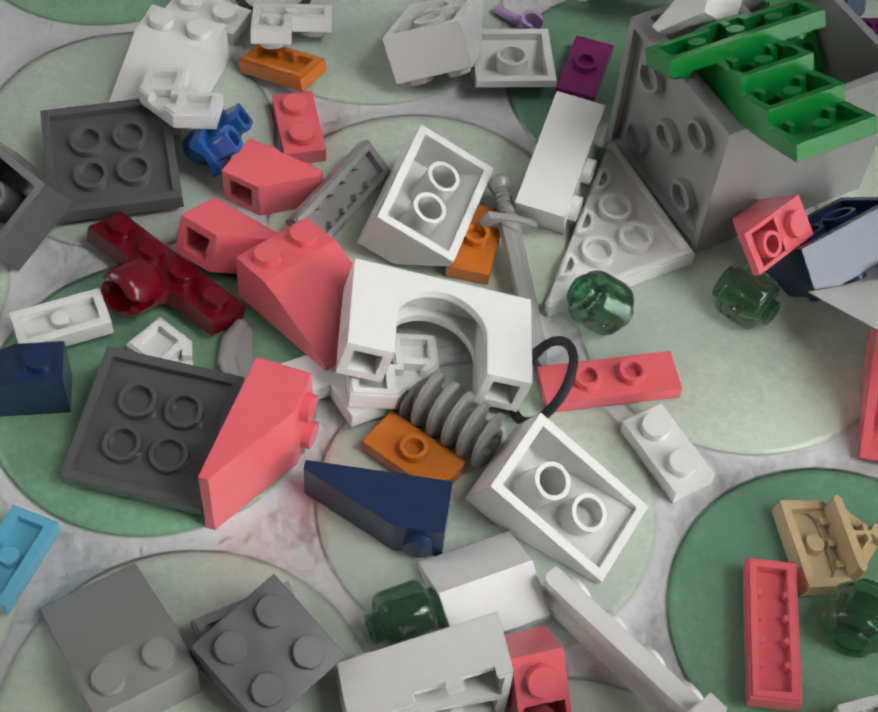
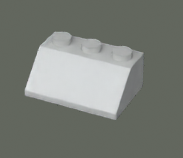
M421 124L400 151L357 243L393 264L451 266L494 168Z

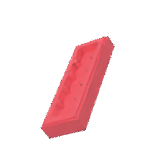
M671 351L578 362L577 374L572 388L556 412L680 397L682 386ZM568 363L537 366L536 379L544 408L551 402L562 385Z
M746 558L743 564L746 706L798 712L802 706L796 563Z

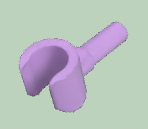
M496 5L493 9L494 14L511 22L518 27L517 29H541L544 21L543 16L535 10H526L522 15H519L500 5Z

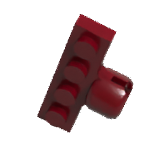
M123 212L88 226L87 241L118 264L103 274L105 282H103L101 287L104 302L115 315L120 318H135L153 309L158 304H168L181 312L210 336L230 327L237 319L243 320L245 304Z

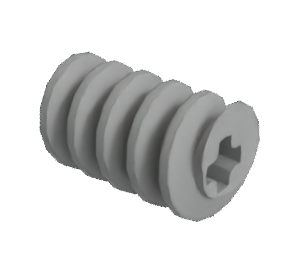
M437 371L430 378H424L417 382L404 397L400 405V415L404 418L411 417V422L417 428L426 427V433L430 437L435 439L441 437V444L447 449L456 448L457 456L463 460L471 458V465L474 469L483 467L494 455L502 440L503 431L501 426L505 418L504 414L499 412L490 420H487L486 416L490 408L487 402H482L474 410L471 409L475 398L474 393L471 391L466 392L460 399H457L456 396L460 388L459 383L452 381L444 389L441 388L445 379V374L442 371Z

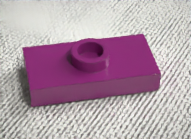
M576 35L558 80L555 95L559 91L595 102L612 57L614 45Z

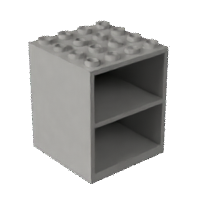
M742 0L738 14L752 13L760 10L758 3L764 0ZM805 0L825 9V27L815 30L827 69L819 72L845 83V101L877 115V133L800 162H795L778 152L740 124L696 71H693V74L688 78L674 80L666 78L665 75L646 65L645 48L671 40V38L657 32L652 25L672 3L630 18L610 118V128L606 140L608 143L614 142L694 253L738 237L732 218L759 199L799 194L805 210L860 187L878 143V36L844 0Z

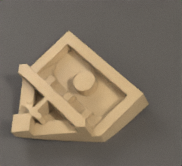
M837 494L828 504L822 500H779L771 509L788 562L796 563L797 588L800 597L843 593L844 586L847 588L849 585L853 586L855 581L866 572L867 564L878 547V524L874 523L869 527L846 510L843 499Z

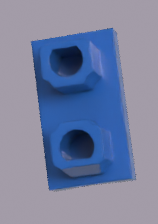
M239 103L226 110L222 109L217 130H191L183 141V151L192 162L202 165L209 164V172L213 177L222 174L221 170L230 161L232 155L240 152L243 145L241 136L251 129L253 120Z

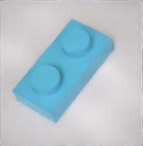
M14 504L0 524V613L7 616L12 611L61 532L57 521Z

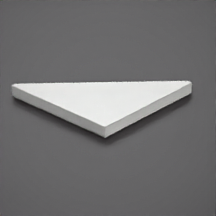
M614 142L607 145L605 155L597 170L589 196L577 221L569 247L565 252L554 285L546 300L544 313L547 317L693 264L695 253ZM592 271L602 272L601 274L593 276L592 278L590 275ZM606 275H611L615 278H608ZM595 279H602L603 282L599 283L596 287V284L598 282H596ZM584 285H591V290H596V292L589 294L585 291Z

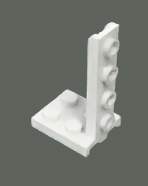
M557 566L547 572L545 585L548 589V594L545 596L550 614L653 712L727 711V707L711 692L703 698L693 684L677 678L665 666L662 657L654 648L649 645H642L627 631L624 622L616 613L610 610L605 611L591 598L588 589L579 579L575 577L569 578Z

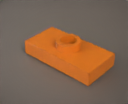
M257 44L238 60L241 73L302 92L327 71L324 58L284 46L279 49H265L260 47V44Z
M483 205L477 206L453 264L446 266L445 276L488 285L501 235L497 228L482 227L479 220L488 211L497 212V208Z
M393 410L362 440L361 449L394 473L453 481V485L466 471L467 462Z

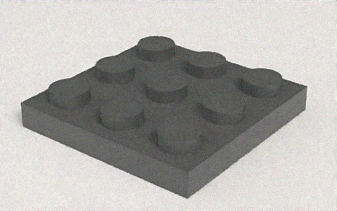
M139 99L40 111L46 176L74 200L56 224L111 217L120 212L127 215L184 207L173 128L142 105Z
M107 346L61 468L60 479L66 484L204 516L198 476L245 378Z

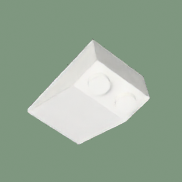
M425 0L410 4L382 38L396 84L410 82L411 86H418L430 82L434 79L433 76L447 73L448 77H457L470 72L471 67L474 66L481 52L484 0Z
M152 4L134 31L109 102L139 99L138 89L148 67L188 69L189 84L186 91L211 92L230 61L227 25ZM173 128L174 140L181 142L189 128Z
M542 413L513 428L465 497V499L505 532L510 531L514 537L597 584L603 582L649 507Z

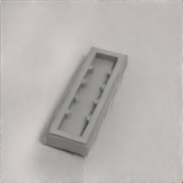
M368 139L361 141L285 222L290 227L307 217L333 238L387 179L391 170Z

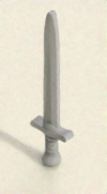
M497 174L492 176L487 184L488 189L494 196L497 212L488 211L479 222L484 228L494 227L499 229L514 294L518 297L531 299L533 350L545 340L522 234L528 235L537 227L538 222L535 219L515 214L511 196L513 181L506 174ZM547 351L534 362L536 369L537 366L547 365Z

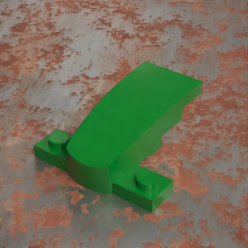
M788 0L752 13L737 14L717 19L702 25L692 33L645 48L647 66L665 75L666 78L674 80L688 78L693 74V71H696L740 124L763 142L795 162L806 160L877 133V115L845 101V83L815 71L813 52L784 42V40L802 39L807 36V32L825 27V9L805 0Z

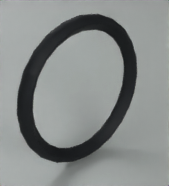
M564 336L548 338L532 350V365L546 350L553 346H563L569 356L567 372L562 385L551 402L539 412L547 418L554 414L564 402L577 374L578 353L576 346L569 338ZM509 410L510 416L517 424L532 418L522 416L519 410L517 412Z

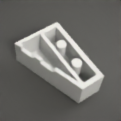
M559 91L556 92L515 200L516 215L535 219L538 222L537 226L564 234L569 221L576 222L583 203V197L580 196L584 185H589L592 180L597 163L595 159L600 147L603 148L608 136L610 123L604 122L606 105Z
M496 611L373 652L355 654L347 660L337 663V688L342 712H505L514 670L499 613Z

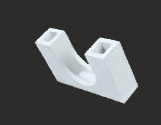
M354 259L343 288L335 373L382 383L395 354L396 326L410 321L431 322L453 332L468 348L473 363L472 393L475 395L473 403L481 404L482 402H487L491 407L517 412L533 384L531 299Z

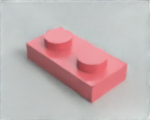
M312 91L272 95V108L282 152L302 162L315 163L326 161V147Z

